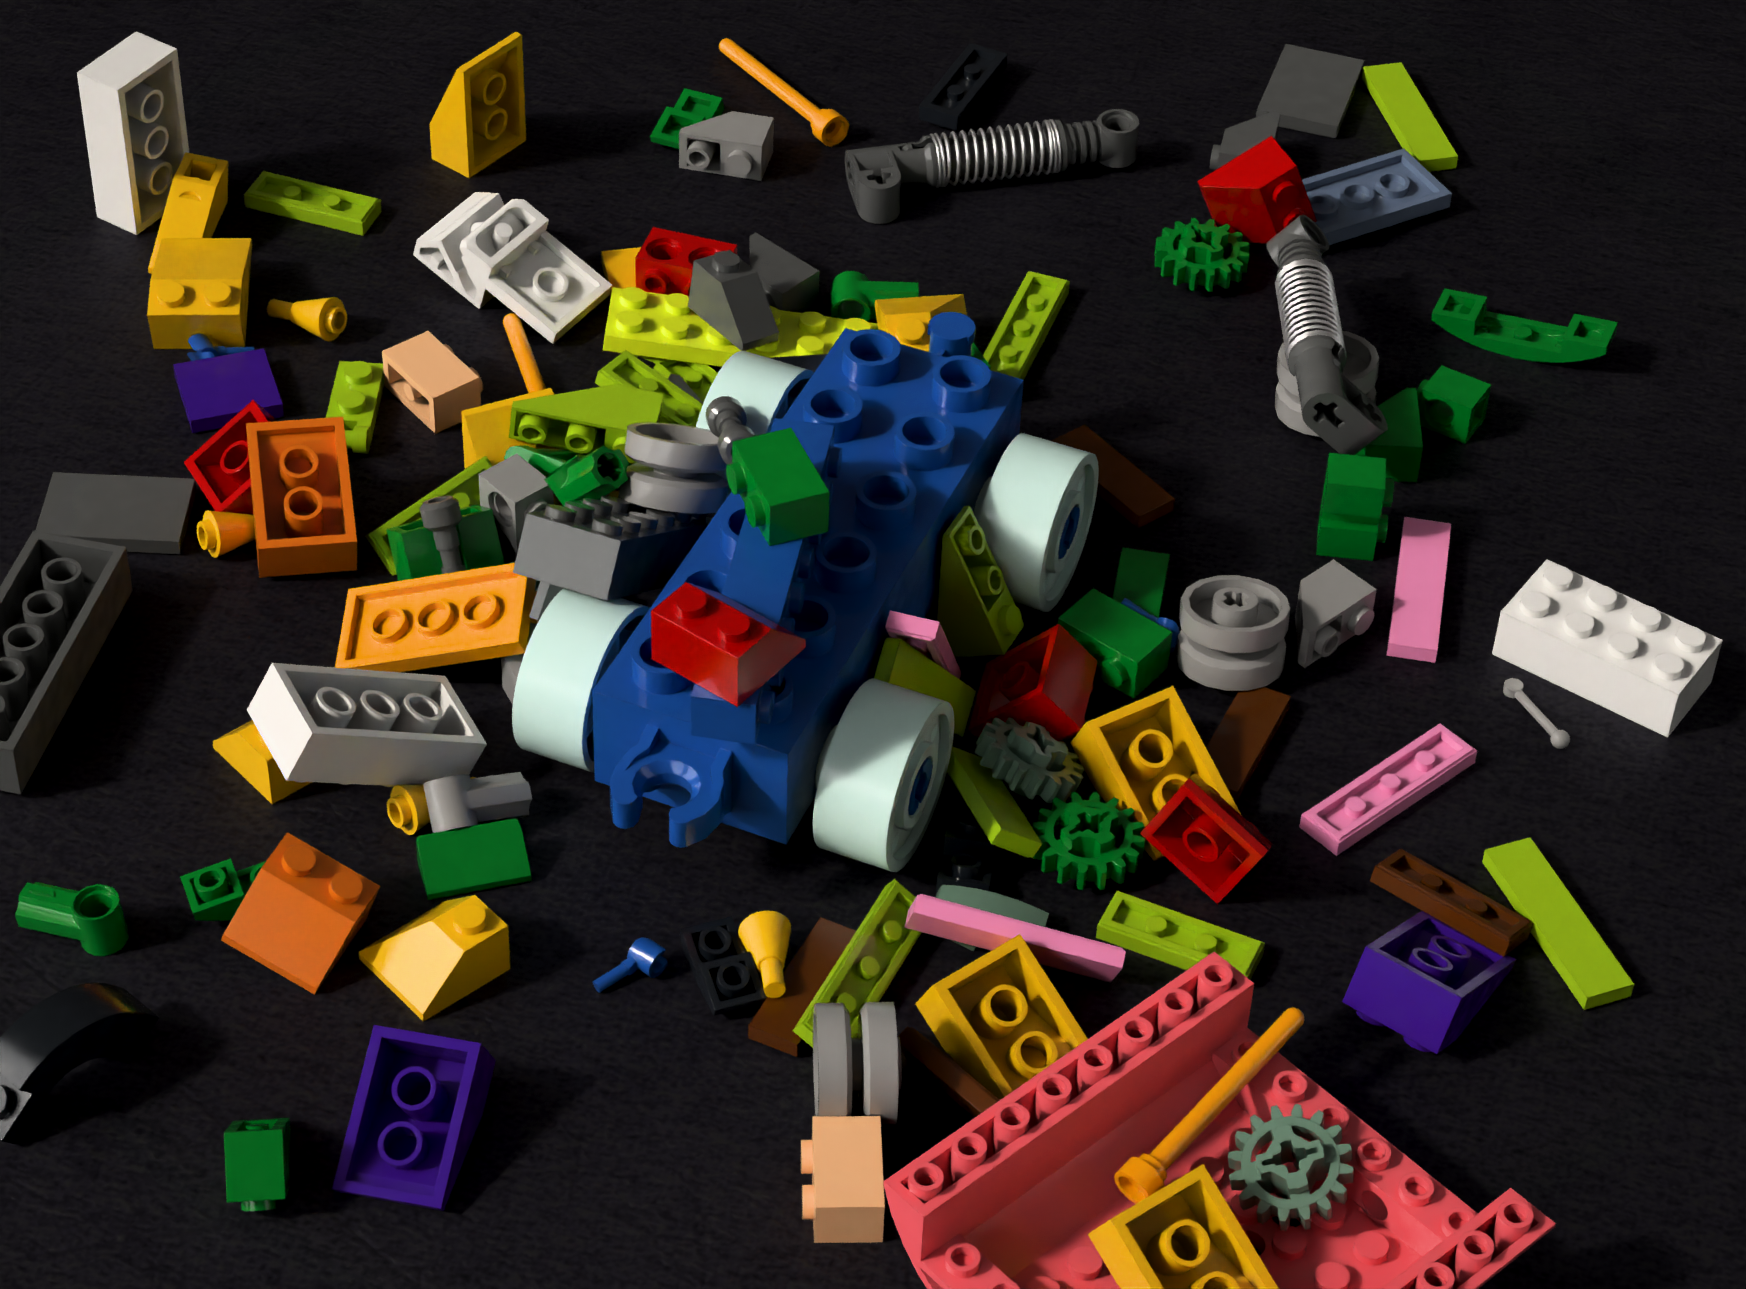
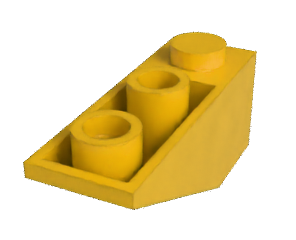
M185 152L171 184L148 266V273L152 274L162 238H212L228 202V161Z

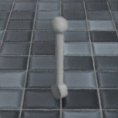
M1516 678L1505 680L1503 686L1504 695L1509 698H1516L1551 736L1550 740L1553 747L1557 749L1567 747L1570 743L1568 732L1558 730L1523 692V682Z

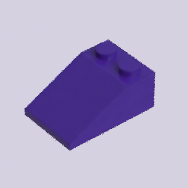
M1421 911L1365 947L1342 1002L1356 1009L1357 1015L1365 1022L1376 1026H1387L1403 1035L1404 1041L1411 1047L1419 1051L1438 1054L1457 1040L1511 971L1516 959L1509 955L1505 957L1499 955Z
M374 1025L332 1190L345 1194L444 1211L482 1118L496 1062L495 1058L482 1043Z

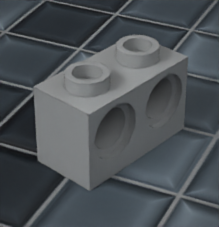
M518 454L478 474L480 506L493 510L505 564L515 563L526 513L546 510L547 504H554V493L544 480L546 476Z

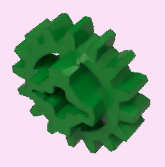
M1191 218V223L1187 225L1176 221L1174 230L1164 227L1162 229V237L1156 238L1154 265L1161 268V276L1163 278L1174 276L1173 285L1175 286L1189 283L1191 291H1195L1198 285L1204 286L1208 292H1213V286L1216 285L1228 289L1230 280L1240 282L1242 280V273H1247L1250 256L1249 242H1242L1243 234L1241 232L1230 233L1231 225L1229 224L1219 227L1214 226V219H1209L1206 224H1200L1196 218Z
M1077 792L1071 793V802L1065 803L1057 797L1052 799V810L1041 808L1039 810L1038 822H1033V830L1042 842L1033 859L1042 860L1041 871L1044 874L1056 870L1058 872L1057 883L1061 885L1070 878L1077 880L1078 890H1083L1087 882H1094L1099 890H1104L1106 879L1109 878L1118 884L1124 883L1125 871L1134 874L1138 871L1139 859H1143L1145 838L1140 834L1144 829L1143 822H1134L1135 811L1132 808L1119 811V799L1115 797L1107 803L1099 802L1100 797L1097 792H1093L1089 800H1082ZM1060 833V839L1056 840L1055 836ZM1120 841L1121 846L1117 849L1115 847L1116 842Z

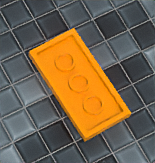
M515 563L348 589L335 668L406 672L524 654L528 643L531 622L529 615L533 606L536 580L513 573Z

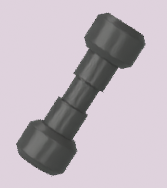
M722 396L714 399L708 405L705 414L706 422L711 432L719 437L718 450L723 461L727 465L732 464V441L756 435L746 426V413L737 399Z
M440 496L424 501L419 508L424 528L433 532L436 550L440 552L442 560V574L465 571L466 566L465 562H462L459 551L461 544L456 527L462 520L458 500L452 496Z

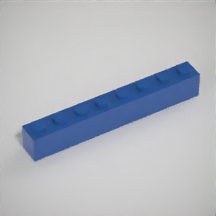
M774 418L770 432L792 428L830 492V509L833 481L829 479L830 477H839L842 462V448L834 447L835 426ZM745 514L722 594L794 633L795 618H791L792 613L801 614L804 602L805 583L801 582V579L811 578L815 550L811 548V544L820 545L822 533L769 546L759 527L753 528ZM784 667L738 707L694 683L691 693V736L755 745L761 723H771L775 692L770 690L772 686H781Z

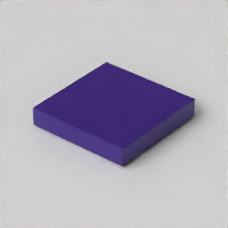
M264 348L173 364L175 379L192 433L222 428L253 399L274 418L284 417L283 403Z

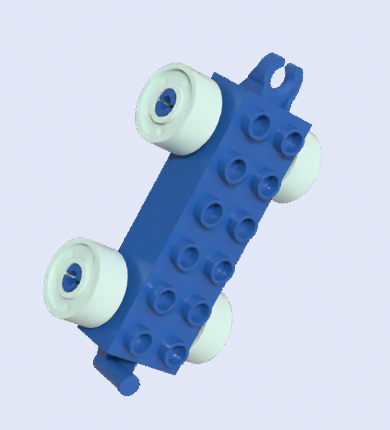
M943 312L935 315L929 321V352L902 345L893 335L885 331L876 329L854 331L845 328L815 372L747 351H738L725 362L715 377L703 403L696 427L710 430L705 417L708 405L718 397L729 396L741 403L747 417L746 426L756 436L770 433L774 418L835 426L834 447L842 448L839 477H830L829 479L833 481V494L829 509L828 532L822 533L820 545L811 544V548L815 550L811 578L801 579V582L805 583L801 614L792 613L791 618H795L794 634L806 640V648L785 665L781 686L771 687L770 691L775 692L771 723H761L755 745L691 736V693L694 683L652 660L651 610L685 582L722 594L746 514L743 499L740 494L734 495L728 484L726 500L650 608L622 598L605 601L565 588L553 598L532 633L519 669L512 707V727L516 743L523 750L595 773V781L610 786L612 819L615 826L619 828H631L639 821L643 808L642 797L675 807L671 808L669 812V841L675 847H688L706 839L720 823L787 844L815 798L812 822L813 837L819 848L891 872H898L909 862L917 850L939 800L951 756L954 737V711L952 705L947 701L874 678L884 640L886 637L890 638L885 628L889 611L921 618L926 617L939 595L943 534L964 506L971 507L979 526L983 529L987 544L997 566L1003 573L1004 581L1014 603L1042 612L1051 611L1063 596L1073 576L1089 531L1098 487L1099 468L1096 455L1029 434H1019L1024 380L992 371L983 361L971 357L976 326L970 317L962 313ZM726 469L716 472L717 475L721 476L728 483Z

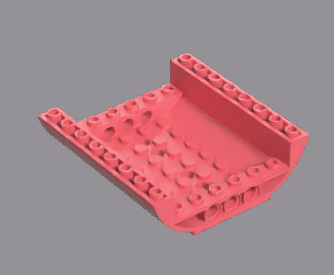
M1212 952L884 1180L883 1185L892 1218L902 1244L927 1289H1121L1089 1238L1088 1233L1135 1205L1117 1187L1114 1180L1115 1173L1130 1157H1139L1143 1153L1150 1154L1260 1038L1248 1028L1254 983L1216 952ZM1279 1052L1267 1062L1166 1170L1167 1178L1164 1181V1185L1167 1186L1204 1164L1250 1242L1261 1252L1259 1256L1279 1289H1479L1556 1226L1555 1222L1512 1188H1509L1482 1211L1477 1213ZM1295 1104H1299L1302 1107L1303 1118L1310 1120L1319 1110L1324 1113L1325 1130L1337 1124L1342 1128V1140L1339 1144L1351 1145L1352 1160L1346 1164L1354 1168L1353 1183L1342 1184L1347 1189V1201L1345 1204L1330 1201L1332 1207L1331 1219L1327 1221L1316 1212L1311 1215V1229L1305 1230L1300 1223L1297 1227L1289 1226L1287 1231H1281L1280 1225L1272 1219L1275 1217L1274 1215L1263 1225L1258 1222L1257 1205L1246 1210L1240 1207L1239 1195L1243 1190L1231 1189L1229 1175L1236 1170L1229 1168L1228 1152L1240 1151L1235 1143L1237 1131L1246 1132L1250 1135L1253 1133L1250 1124L1251 1116L1255 1114L1264 1122H1268L1271 1120L1272 1106L1277 1105L1283 1117L1291 1116ZM1272 1141L1263 1146L1257 1155L1265 1153ZM1293 1162L1283 1164L1287 1167L1289 1173L1298 1171ZM1326 1179L1316 1181L1310 1194L1319 1189ZM1269 1193L1275 1197L1282 1198L1275 1193Z

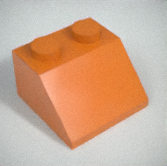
M287 832L260 869L225 930L221 941L315 995L365 923L380 885Z

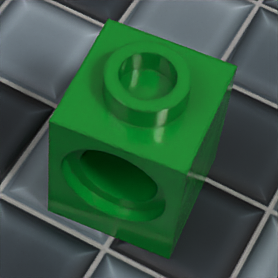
M1441 365L1430 380L1424 379L1417 389L1421 427L1466 444L1485 420L1491 384Z

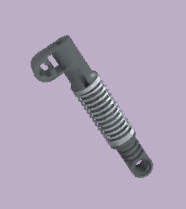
M1111 109L1101 113L1097 120H1093V122L1083 121L1082 124L1074 122L1072 126L1070 123L1064 124L1060 119H1049L1043 121L1042 128L1038 121L1033 123V127L1026 122L1023 129L1017 123L1014 130L1011 125L1007 124L1005 131L998 125L996 132L989 126L986 133L982 128L978 129L977 134L973 129H970L968 135H966L965 131L961 130L959 137H957L956 133L952 131L948 138L947 134L942 132L941 136L937 133L923 135L918 142L846 150L845 170L847 183L859 216L870 223L885 224L897 219L900 214L901 186L925 184L929 188L947 187L949 183L952 186H956L958 181L965 185L967 181L972 184L976 180L983 183L986 178L989 181H993L995 177L998 180H1002L1004 176L1011 179L1013 175L1017 178H1021L1023 174L1026 177H1030L1032 172L1037 176L1041 172L1048 175L1049 172L1051 174L1064 172L1068 166L1074 165L1075 162L1077 164H1084L1086 161L1087 163H1094L1096 160L1102 165L1111 168L1127 167L1133 164L1137 158L1139 119L1130 111Z
M1302 214L1270 239L1266 245L1270 256L1279 267L1275 279V288L1287 366L1290 373L1296 376L1302 417L1306 425L1339 454L1355 455L1387 431L1388 425L1376 404L1343 375L1347 355L1333 276L1322 258V254L1329 250V243L1319 226L1308 216Z

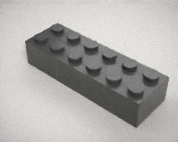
M619 494L618 498L601 496V500L584 498L583 504L566 501L565 506L547 504L546 510L526 513L513 573L605 601L663 588L712 518L707 517V514L678 513L642 507L625 501L619 497Z
M33 531L1 584L0 791L22 794L129 599L133 588L127 547Z

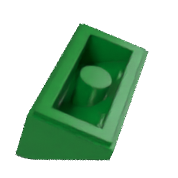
M516 818L420 835L416 839L417 861L428 900L532 881L520 821Z

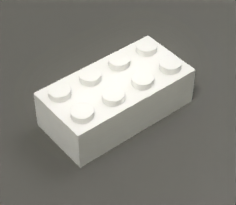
M136 31L79 70L77 78L97 217L138 235L163 216L173 178L185 152L189 153L177 48Z
M1546 559L1501 610L1492 654L1668 738L1711 684L1723 640Z
M272 663L247 709L286 781L339 783L343 785H381L385 787L424 784L425 782L447 776L469 775L487 745L446 676Z

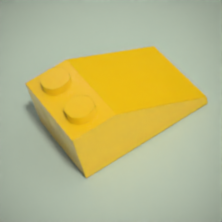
M514 32L457 68L430 122L431 157L433 160L467 178H471L526 141L522 34Z
M251 238L161 239L150 279L147 311L154 349H192L188 339L195 334L206 335L213 346L245 347L252 254Z
M1174 686L1086 722L1070 742L1092 786L1107 803L1114 797L1119 799L1118 810L1122 811L1132 808L1135 811L1134 822H1143L1144 828L1190 778L1192 771L1206 784L1213 787L1241 815ZM1145 838L1144 850L1153 861L1165 857Z
M1021 934L933 984L915 1003L943 1049L962 1069L999 1100L1088 1039Z
M1204 1164L1088 1233L1089 1238L1121 1289H1279Z

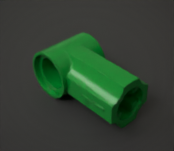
M842 272L832 281L831 316L841 319L861 318L867 322L869 320L877 321L875 300L919 297V283L869 281L860 272Z
M603 445L583 458L579 454L551 472L544 480L563 506H565L566 501L583 504L584 498L601 500V496H606L628 480L626 473L629 462L620 449L612 450Z
M27 882L19 894L18 908L15 913L19 927L80 940L82 948L94 956L114 954L121 950L128 941L129 932L118 892L113 887L95 884L76 891L39 882L34 884Z

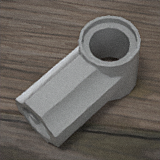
M521 772L490 775L470 779L468 774L434 779L423 784L433 833L513 818L518 819L529 815L532 794L529 782L523 778Z

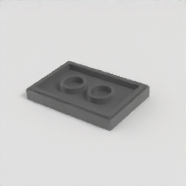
M1285 44L1257 108L1256 117L1272 111L1280 112L1279 127L1336 139L1361 78L1365 60Z
M53 472L35 531L127 547V552L181 554L197 492L195 479Z

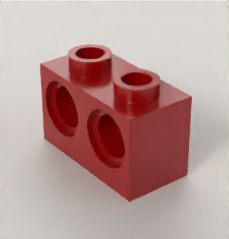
M653 227L635 257L636 288H640L645 292L667 295L680 293L689 297L694 260L714 255L720 251L731 250L737 254V245Z

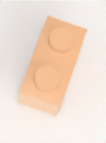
M429 331L382 351L385 387L435 434L461 423L462 410L481 406L483 383L478 372L463 363L454 354L449 345L442 344Z
M812 1116V1140H801V1174H812V1185H802V1220H813L814 1243L883 1242L885 1199L881 1116Z

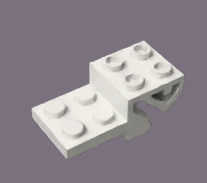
M474 192L420 236L416 241L413 253L418 260L478 309H481L492 298L496 297L552 344L610 295L613 286L546 231L549 222L548 218L524 199H511L504 205L499 193Z

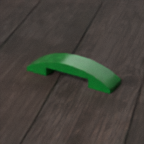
M1444 288L1432 312L1431 319L1447 332L1481 349L1515 359L1547 363L1577 362L1606 355L1618 328V322L1574 314L1569 326L1566 327L1486 311L1487 296Z

